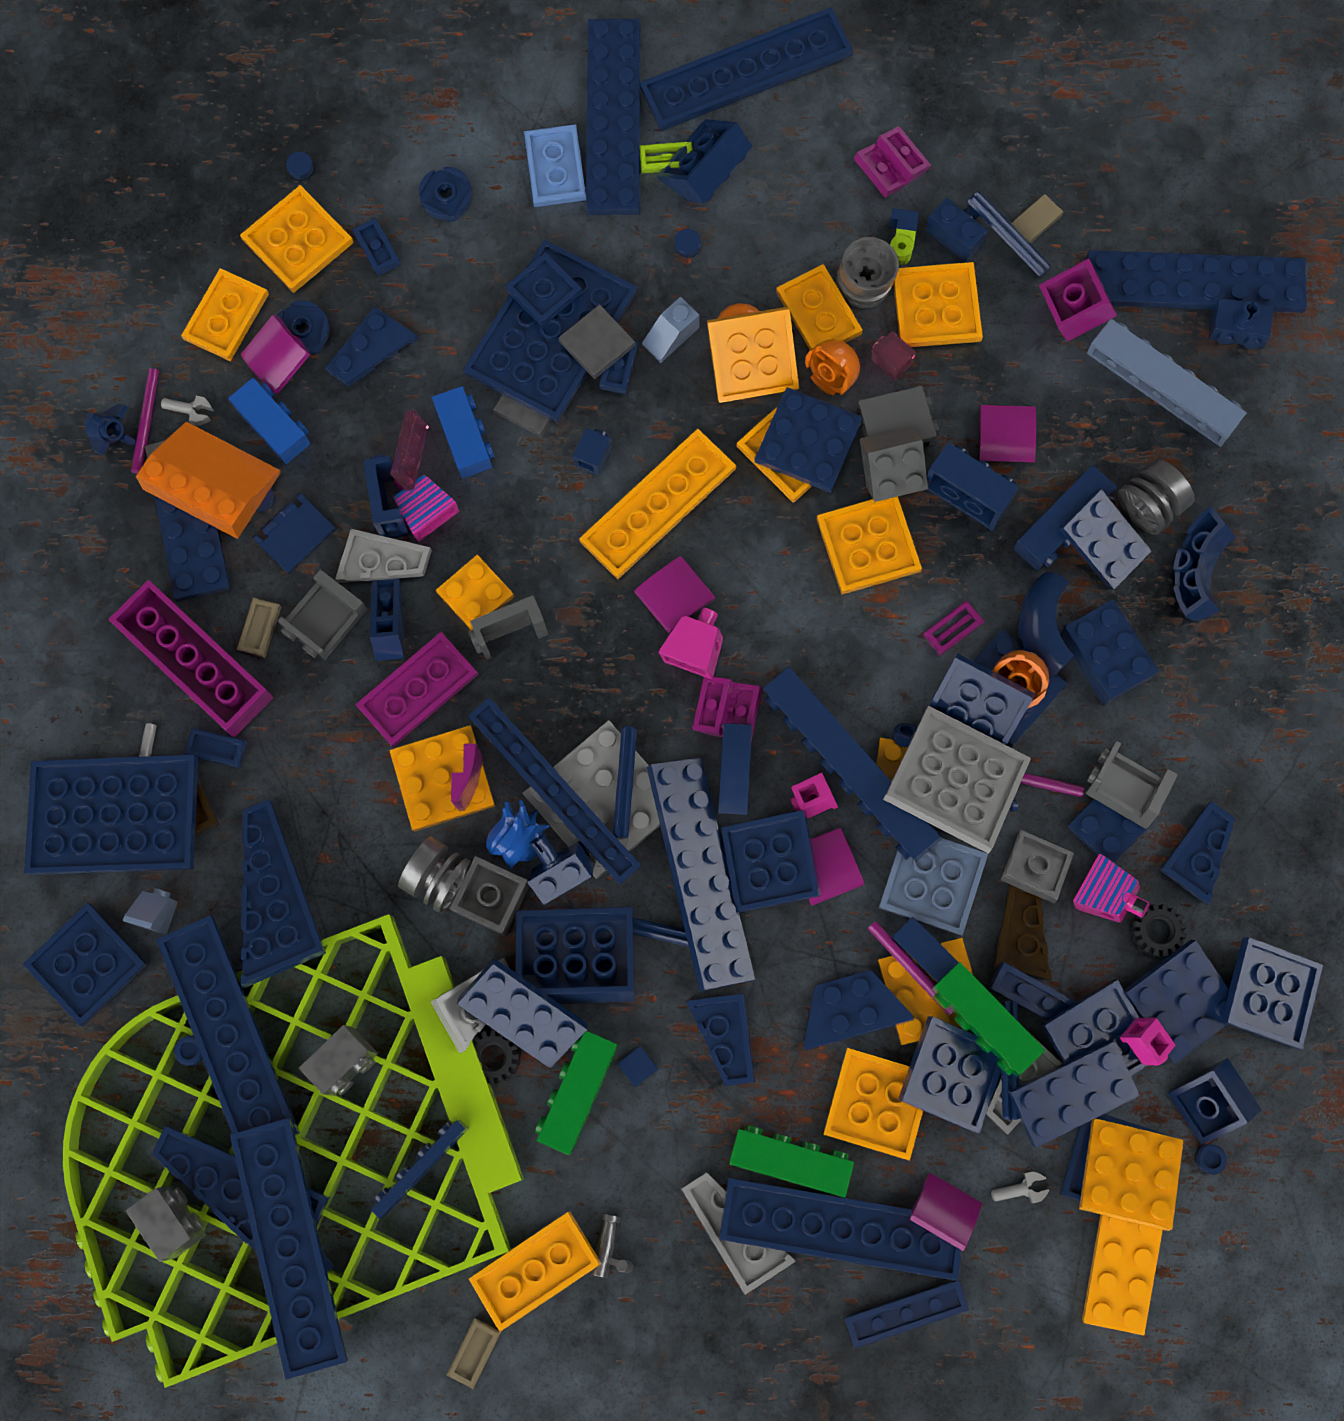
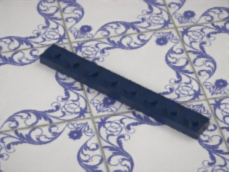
M490 697L468 715L469 719L619 885L624 883L641 867V864Z

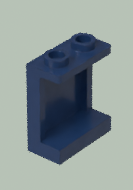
M372 456L370 460L363 461L373 524L380 536L393 539L410 536L408 524L400 508L389 510L385 483L394 481L399 476V472L391 456Z

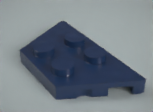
M872 970L815 986L804 1049L806 1051L911 1022L914 1021V1016Z

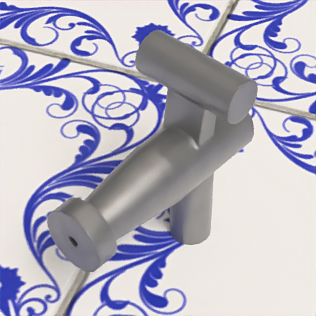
M603 1214L602 1220L605 1221L595 1249V1253L602 1264L593 1269L590 1275L607 1278L610 1264L616 1266L620 1272L629 1273L634 1268L631 1261L612 1258L616 1223H619L620 1217Z

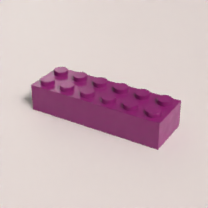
M149 579L108 619L234 738L274 698Z

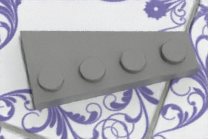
M708 1173L703 1174L681 1188L745 1295L796 1262L785 1251L719 1240L726 1191Z

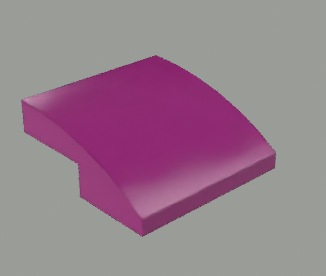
M900 126L880 135L876 143L858 151L854 157L855 162L885 198L914 181L931 166Z
M272 315L241 353V356L259 379L273 393L278 394L310 356V353L300 338L291 334L282 319Z
M980 405L978 460L1035 462L1036 407Z
M681 556L660 569L634 591L668 633L673 631L681 617L687 616L691 618L692 615L711 604L715 599L712 592Z
M704 677L692 730L723 738L724 723L752 724V741L763 689L757 685L735 683L731 679L719 677L709 679Z
M464 744L463 772L452 773L451 802L458 811H465L478 785L482 766V753L476 744Z
M841 828L811 839L822 895L821 897L808 899L811 906L864 885L856 861Z
M929 1173L924 1181L920 1196L914 1204L910 1220L964 1251L974 1230L982 1203L934 1174Z

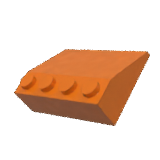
M185 422L150 454L137 473L136 478L143 490L238 539L281 471L208 432Z

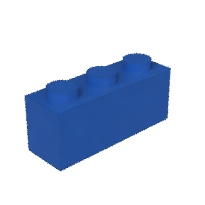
M252 378L228 399L236 411L277 456L287 464L311 444L306 437L309 432L299 420L295 423L289 417L292 413L282 401L277 404L271 398L274 396V393L264 382L260 385Z
M463 386L433 396L435 408L461 478L463 479L491 469L490 459L494 457L490 443H483L481 434H484L485 430L481 419H475L472 410L477 408L472 395H466Z

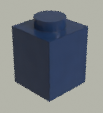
M586 428L573 455L574 466L600 476L613 448L609 435L600 429H594L593 431Z

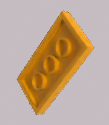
M569 1211L470 1277L469 1281L499 1332H501L602 1263Z
M1100 1214L1082 1316L1083 1323L1139 1335L1145 1334L1162 1229Z

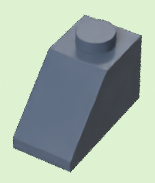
M682 297L678 298L659 316L642 342V345L660 363L663 362L700 328L699 314Z
M154 888L152 893L142 891L125 914L123 921L167 935L178 902L170 899L171 893Z

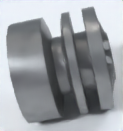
M862 237L853 241L847 247L836 275V286L849 305L860 309L873 308L887 298L899 269L898 256L893 247L884 240L875 237Z
M1161 459L1152 461L1140 472L1139 478L1131 479L1128 485H1124L1118 492V500L1128 517L1138 527L1150 534L1160 533L1165 526L1172 522L1173 516L1182 514L1195 501L1193 490L1185 477L1175 467Z
M430 836L419 846L407 863L400 877L398 887L415 898L427 889L423 903L428 906L434 903L433 909L441 914L453 903L472 862L467 858L461 861V855L457 852L445 861L448 847Z

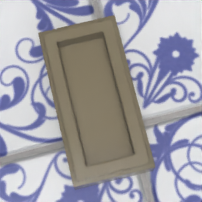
M1044 194L1011 224L1031 244L1063 215V211Z
M253 598L236 649L238 652L265 659L281 610L280 604Z
M475 1317L447 1376L474 1389L502 1331L499 1332L497 1328Z

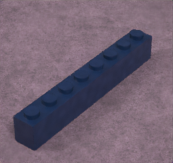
M789 666L763 688L768 695L764 700L775 712L780 709L786 715L783 721L793 732L798 729L802 733L804 738L801 742L811 753L817 750L823 757L819 761L830 774L835 771L842 780L838 783L849 796L853 792L861 800L857 803L860 809L868 817L873 814L878 819L879 823L876 827L887 839L891 835L899 843L895 848L905 860L911 857L917 862L942 840L941 836L928 822L883 800L892 781Z

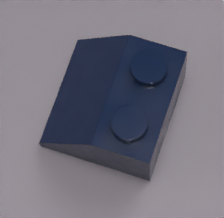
M1228 1058L1203 1070L1168 1093L1201 1145L1247 1124L1262 1110Z

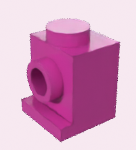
M822 773L791 787L795 795L794 798L790 799L796 812L806 811L807 819L830 808H833V810L838 808L831 789Z
M1136 1018L1120 1037L1122 1042L1129 1044L1143 1065L1157 1066L1164 1063L1168 1058V1054L1175 1047V1043L1157 1018Z

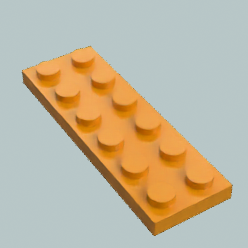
M697 429L583 534L579 541L610 573L619 579L734 472L736 465Z

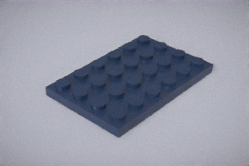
M544 239L529 265L546 252L582 288V294L543 327L509 295L464 367L463 372L472 379L558 423L588 374L559 342V337L599 304L619 323L638 289L637 286Z
M196 755L31 761L24 874L46 875L194 870L199 757Z

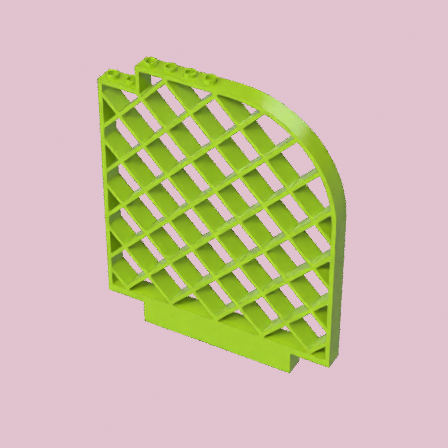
M390 914L323 939L322 943L326 953L323 954L316 970L303 964L295 966V968L311 974L313 977L294 1017L260 1002V998L271 977L253 984L249 995H245L252 1014L257 1007L290 1023L272 1061L277 1076L314 1092L298 1125L300 1134L295 1136L298 1150L303 1146L338 1162L323 1193L330 1198L317 1225V1231L325 1216L361 1233V1237L344 1274L333 1269L327 1272L329 1280L338 1283V1287L333 1295L338 1319L509 1252L511 1247L491 1192L524 1180L491 1084L487 1083L482 1064L474 1047V1040L470 1041V1045L464 1052L459 1053L431 1004L432 1000L455 987L446 959L440 956L411 967L395 919ZM382 929L387 943L382 944L364 935ZM354 939L381 949L362 991L327 975L341 944ZM390 956H392L411 1010L410 1012L372 996ZM242 971L236 973L240 983ZM324 981L359 996L346 1026L357 1028L369 1001L405 1017L387 1058L385 1059L378 1055L373 1058L383 1066L364 1106L338 1094L335 1096L323 1095L312 1082L282 1069L301 1028L327 1040L332 1036V1034L304 1022ZM178 995L154 1005L134 1017L102 1047L90 1063L73 1097L63 1140L64 1181L69 1204L78 1230L76 1232V1241L80 1249L84 1250L87 1261L84 1263L85 1271L94 1282L96 1290L93 1291L96 1305L101 1307L105 1318L102 1320L104 1332L113 1342L147 1329V1347L151 1353L154 1352L157 1361L155 1365L156 1376L160 1382H163L165 1388L277 1344L276 1336L267 1339L273 1328L267 1298L236 1284L253 1249L250 1245L243 1241L226 1279L190 1262L200 1241L179 1257L162 1261L174 1268L156 1306L120 1290L138 1251L156 1259L157 1257L137 1227L133 1234H130L98 1219L117 1179L148 1194L155 1188L170 1186L175 1177L165 1167L155 1186L122 1170L141 1131L158 1139L163 1131L145 1121L165 1082L198 1097L182 1131L185 1134L194 1137L210 1103L222 1108L218 1097L214 1096L216 1091L210 1076L203 1090L169 1075L176 1060L174 1055L176 1043L188 1034L194 1036L185 1012L180 1022L164 1015V1013L182 1006ZM154 1019L176 1028L157 1069L118 1051L131 1036ZM414 1022L433 1072L434 1081L396 1064ZM112 1058L153 1076L133 1116L90 1096L101 1073ZM392 1070L429 1086L411 1128L373 1111ZM438 1090L449 1121L451 1120L455 1123L457 1120H461L469 1128L457 1141L460 1150L451 1147L446 1152L454 1158L436 1198L415 1188H412L407 1193V1195L432 1206L413 1247L375 1230L379 1218L373 1212L365 1225L328 1208L347 1167L385 1184L383 1189L387 1187L390 1190L398 1182L395 1177L403 1169L415 1140L434 1145L437 1140L420 1133V1130ZM324 1097L360 1113L342 1154L305 1138ZM87 1105L129 1124L110 1164L79 1150L81 1124ZM370 1118L407 1135L389 1176L351 1159ZM231 1147L229 1153L234 1155L233 1147ZM462 1160L465 1163L484 1220L444 1202ZM78 1161L105 1173L88 1209L81 1187ZM189 1201L186 1203L190 1212H195L205 1225L203 1231H205L208 1223H211L236 1235L205 1203L203 1207ZM440 1210L479 1228L465 1261L453 1266L422 1252ZM94 1229L127 1245L110 1281ZM488 1230L494 1249L476 1256ZM370 1238L409 1256L395 1288L385 1293L352 1279ZM417 1260L440 1270L407 1284ZM184 1273L221 1289L203 1328H199L166 1312ZM347 1289L370 1298L337 1311ZM231 1295L268 1312L253 1345L244 1349L213 1334ZM116 1302L150 1317L149 1320L124 1330ZM161 1323L197 1340L181 1374H176ZM207 1345L227 1354L224 1357L197 1367Z

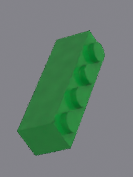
M961 962L932 988L936 993L933 996L936 1002L944 1009L949 1007L957 1015L954 1020L965 1031L970 1029L978 1037L975 1041L986 1053L992 1051L998 1057L997 1064L1007 1075L1010 1076L1013 1073L1015 1076H1020L1045 1051L1034 1037Z
M585 1031L572 1045L571 1050L575 1054L571 1063L566 1061L560 1072L559 1078L563 1079L559 1090L553 1089L547 1105L551 1109L547 1118L542 1116L536 1127L535 1133L539 1135L537 1138L538 1142L564 1154H572L619 1045L588 1031Z
M745 1125L744 1130L738 1129L729 1161L730 1165L846 1197L854 1162L848 1160L849 1154L833 1149L830 1155L819 1152V1145L803 1141L802 1147L790 1144L791 1137L774 1133L773 1139L762 1136L763 1129Z

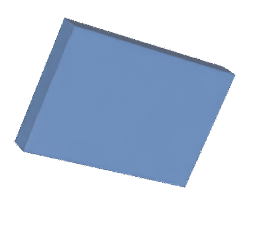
M576 124L524 131L534 207L586 200Z

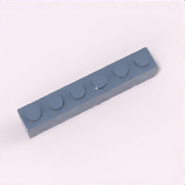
M1110 319L1088 349L1087 354L1220 447L1247 413L1242 410V407L1237 402L1226 399L1219 394V391L1214 386L1203 383L1191 370L1183 369L1177 365L1169 355L1154 349L1149 341L1131 333L1128 327L1121 322H1115L1113 319Z

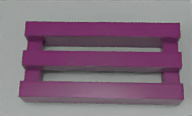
M966 600L925 631L922 636L930 642V646L935 648L936 653L940 657L983 625L985 621ZM964 610L969 612L937 638H934L933 634ZM972 618H974V623L968 626L965 630H963L961 633H959L945 645L941 646L939 644L952 633H954L956 630H958L960 627H962L964 624H966L968 621H970Z

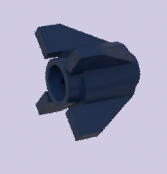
M117 404L102 413L87 414L84 428L94 452L104 455L109 444L117 440L128 445H135L136 440L123 434L124 427L119 420L123 419L129 407L124 404Z

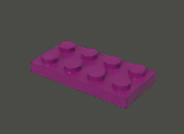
M440 632L355 705L392 747H395L479 674L445 635Z

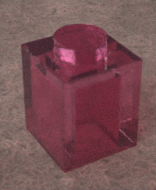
M893 331L886 337L881 336L872 346L873 354L871 360L894 381L914 363L916 352Z

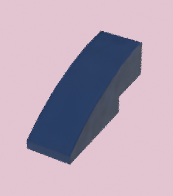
M724 723L718 813L747 815L752 724Z

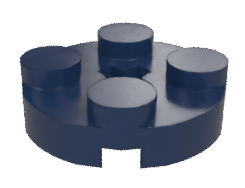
M443 167V170L436 172L435 170L430 171L424 176L419 186L422 207L430 216L439 220H447L449 222L458 220L472 203L473 191L467 176L462 171L453 167ZM450 189L451 196L442 198L440 192H446Z
M302 300L291 303V306L286 308L285 311L282 309L277 317L282 319L291 334L300 338L310 354L320 352L330 334L329 321L320 307L313 302ZM306 323L308 330L304 333H299L296 327Z

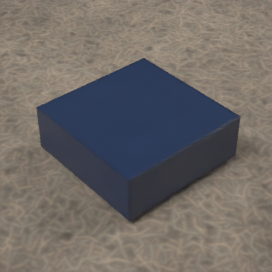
M641 1046L617 1064L635 1088L658 1070Z

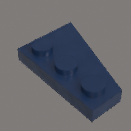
M374 307L325 369L329 374L349 387L373 371L376 365L388 357L391 359L398 354V350L409 343L410 345L419 339L416 334Z
M1210 801L1159 871L1200 901L1209 905L1235 818Z
M745 994L686 1001L698 1024V1029L710 1050V1055L724 1085L755 1083Z

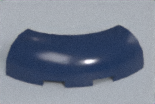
M1211 505L1186 531L1188 535L1181 549L1178 548L1174 560V591L1176 599L1185 616L1193 621L1211 617L1220 611L1212 594V573L1222 551L1236 538Z
M1054 572L1043 573L1033 583L1023 599L1021 614L1018 619L1019 640H1022L1025 651L1036 654L1044 661L1049 672V682L1074 657L1062 640L1056 621V608L1059 597L1070 582Z

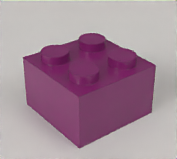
M1089 258L1039 285L1058 329L1067 342L1117 316Z

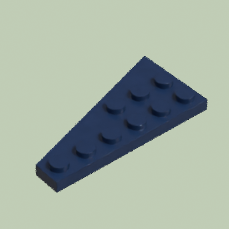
M270 799L244 809L242 815V843L244 844L242 872L244 873L241 904V930L243 931L241 986L243 988L326 953Z
M165 1126L152 1155L177 1179H180L190 1188L199 1200H202L213 1210L212 1212L242 1241L256 1251L235 1156L179 1130ZM308 1188L317 1226L330 1197Z

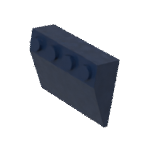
M632 907L516 911V974L559 1004L635 1002Z

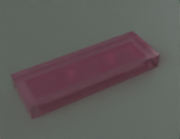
M414 410L405 412L390 473L406 491L412 490L415 487L429 427Z

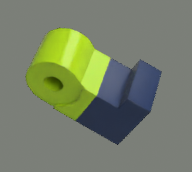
M892 208L889 228L896 229L895 237L891 240L890 246L893 247L898 256L899 265H904L910 261L912 256L919 212Z

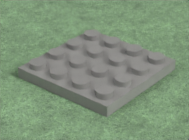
M928 706L883 800L989 853L994 846L1031 758Z
M608 720L553 768L613 833L621 733ZM636 751L629 837L618 839L629 852L660 826L646 768L649 765ZM531 786L523 792L526 799L538 810V813L568 847L579 841ZM586 849L595 862L592 875L597 880L607 871Z

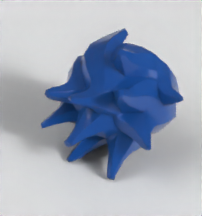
M522 800L519 801V812L516 815L509 802H505V806L502 809L503 816L493 826L486 841L489 855L503 856L510 870L518 861L526 862L535 857L536 853L529 846V843L536 837L539 840V835L549 827V825L536 823L538 810L533 811L528 816Z

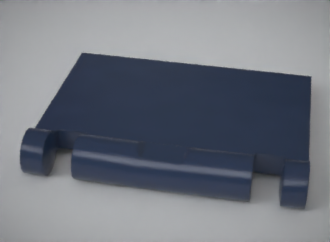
M301 493L296 495V498L302 503L299 508L290 501L261 529L268 536L265 541L257 534L252 537L288 574L336 530V527Z

